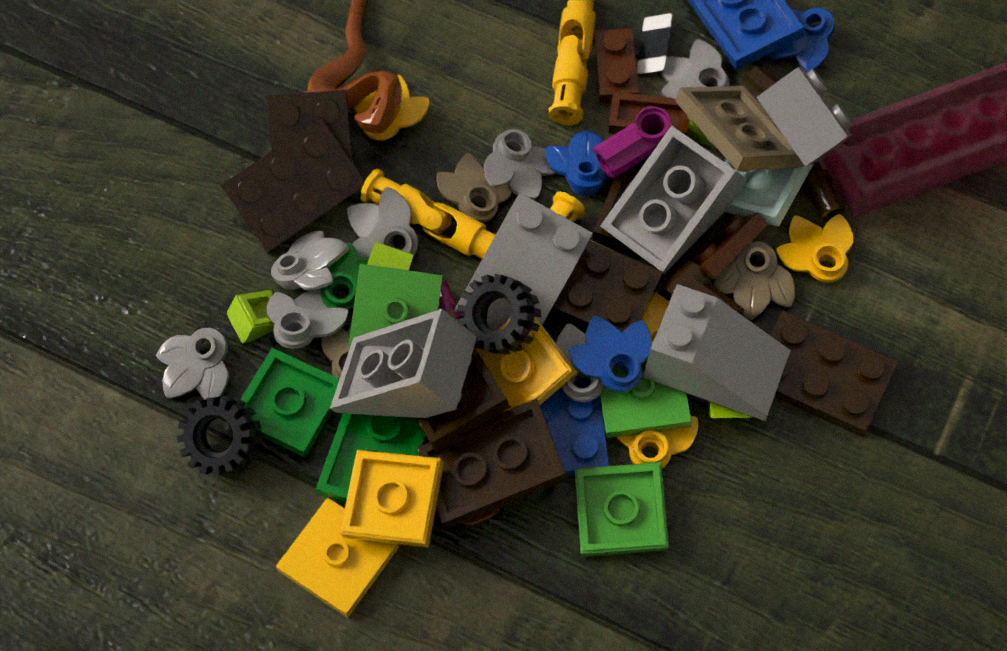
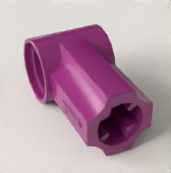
M659 107L642 109L637 114L634 123L593 147L594 155L607 176H611L613 179L647 157H650L671 127L669 114ZM650 130L661 131L659 134L656 135L646 134V132Z

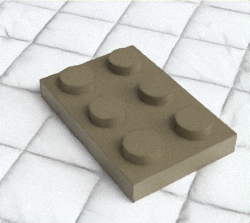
M744 86L681 87L679 89L675 102L687 114V117L706 135L708 141L728 160L729 165L737 171L749 172L750 170H781L783 168L802 167L803 162L764 107Z

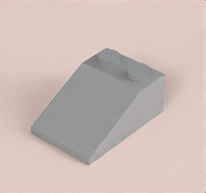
M797 67L756 98L806 167L825 158L852 136L847 129L852 122L838 103L832 107L822 93L828 88L814 69L807 72L804 67Z
M671 126L600 227L657 269L666 273L725 212L747 179L678 129Z
M519 192L469 284L474 280L482 283L481 276L490 275L494 277L495 274H501L521 281L522 284L528 285L532 289L530 294L537 296L539 303L535 304L534 308L541 310V317L536 318L543 324L593 233ZM468 284L465 291L472 293L473 289ZM460 298L458 304L466 306L467 300ZM506 299L495 300L487 311V324L494 331H497L511 318L512 308ZM458 304L454 309L455 312H457Z
M677 284L650 348L643 377L766 421L791 350L720 299Z
M439 309L354 337L330 409L336 413L427 418L456 410L461 398V390L467 369L472 360L471 355L477 336L443 309Z

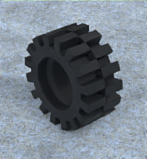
M495 274L494 277L490 275L481 276L482 283L474 280L469 284L473 292L464 291L461 295V298L467 300L466 306L458 304L457 312L464 314V318L457 319V321L477 336L474 347L495 354L508 355L510 350L514 352L522 350V342L530 344L534 339L529 335L530 330L538 332L540 326L533 323L534 317H541V310L534 308V305L538 304L539 301L537 296L530 294L532 289L528 285L522 284L521 281L501 274ZM503 298L511 305V319L505 328L494 331L487 324V311L495 300Z
M230 396L206 398V400H199L193 403L195 408H187L183 414L187 417V420L179 421L178 425L179 429L184 430V435H177V443L185 442L186 448L179 450L182 457L190 456L192 459L187 464L192 468L201 467L199 472L203 474L213 473V475H222L246 467L251 463L249 458L255 457L259 452V449L254 447L255 444L262 443V435H256L255 431L257 428H262L260 420L253 421L251 418L256 414L252 408L245 409L246 402L241 399L233 400V397ZM215 419L226 421L233 431L232 444L224 452L214 450L207 441V428Z

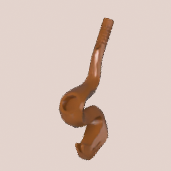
M352 0L345 31L348 51L313 74L308 82L307 93L347 89L348 109L350 111L369 94L377 91L370 108L364 113L356 114L355 121L363 130L372 133H382L391 125L400 110L402 88L398 76L388 71L369 72L348 85L339 88L360 68L365 56L366 47L361 35V25L367 0Z

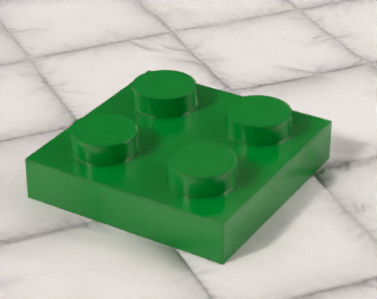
M271 348L241 400L246 402L245 409L252 408L256 414L251 417L252 420H260L262 428L255 429L256 435H262V438L306 458L333 412L330 407L340 379Z

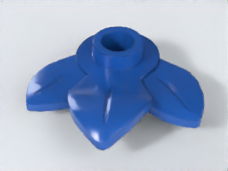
M815 7L804 12L791 9L804 26V37L766 55L767 59L772 61L797 56L800 67H804L807 72L812 69L816 70L829 55L828 40L835 29L834 18L824 8ZM814 22H821L817 27H809Z
M582 131L572 137L569 147L549 145L546 149V160L551 170L566 176L570 188L577 194L592 195L597 193L604 184L605 179L610 177L601 168L594 155L593 147L603 142L596 133Z
M594 315L585 333L586 344L576 345L569 349L572 363L585 376L599 378L604 386L611 391L619 393L628 392L638 385L642 376L641 364L649 356L652 343L648 328L640 320L628 326L621 333L611 323L600 316ZM614 368H621L626 372L627 376L619 378L613 374L612 370Z

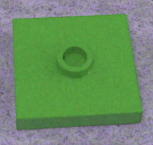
M360 264L348 347L351 346L354 337L438 310L443 275Z
M647 358L641 364L642 376L634 389L619 393L611 391L605 386L603 387L600 401L606 438L635 435L648 430L665 431L691 427L692 421L687 393L644 378ZM615 368L612 371L619 378L627 376L626 372L621 368Z
M661 462L575 469L581 557L669 551Z

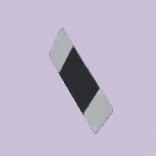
M671 13L644 19L637 74L662 71L664 69L672 18Z

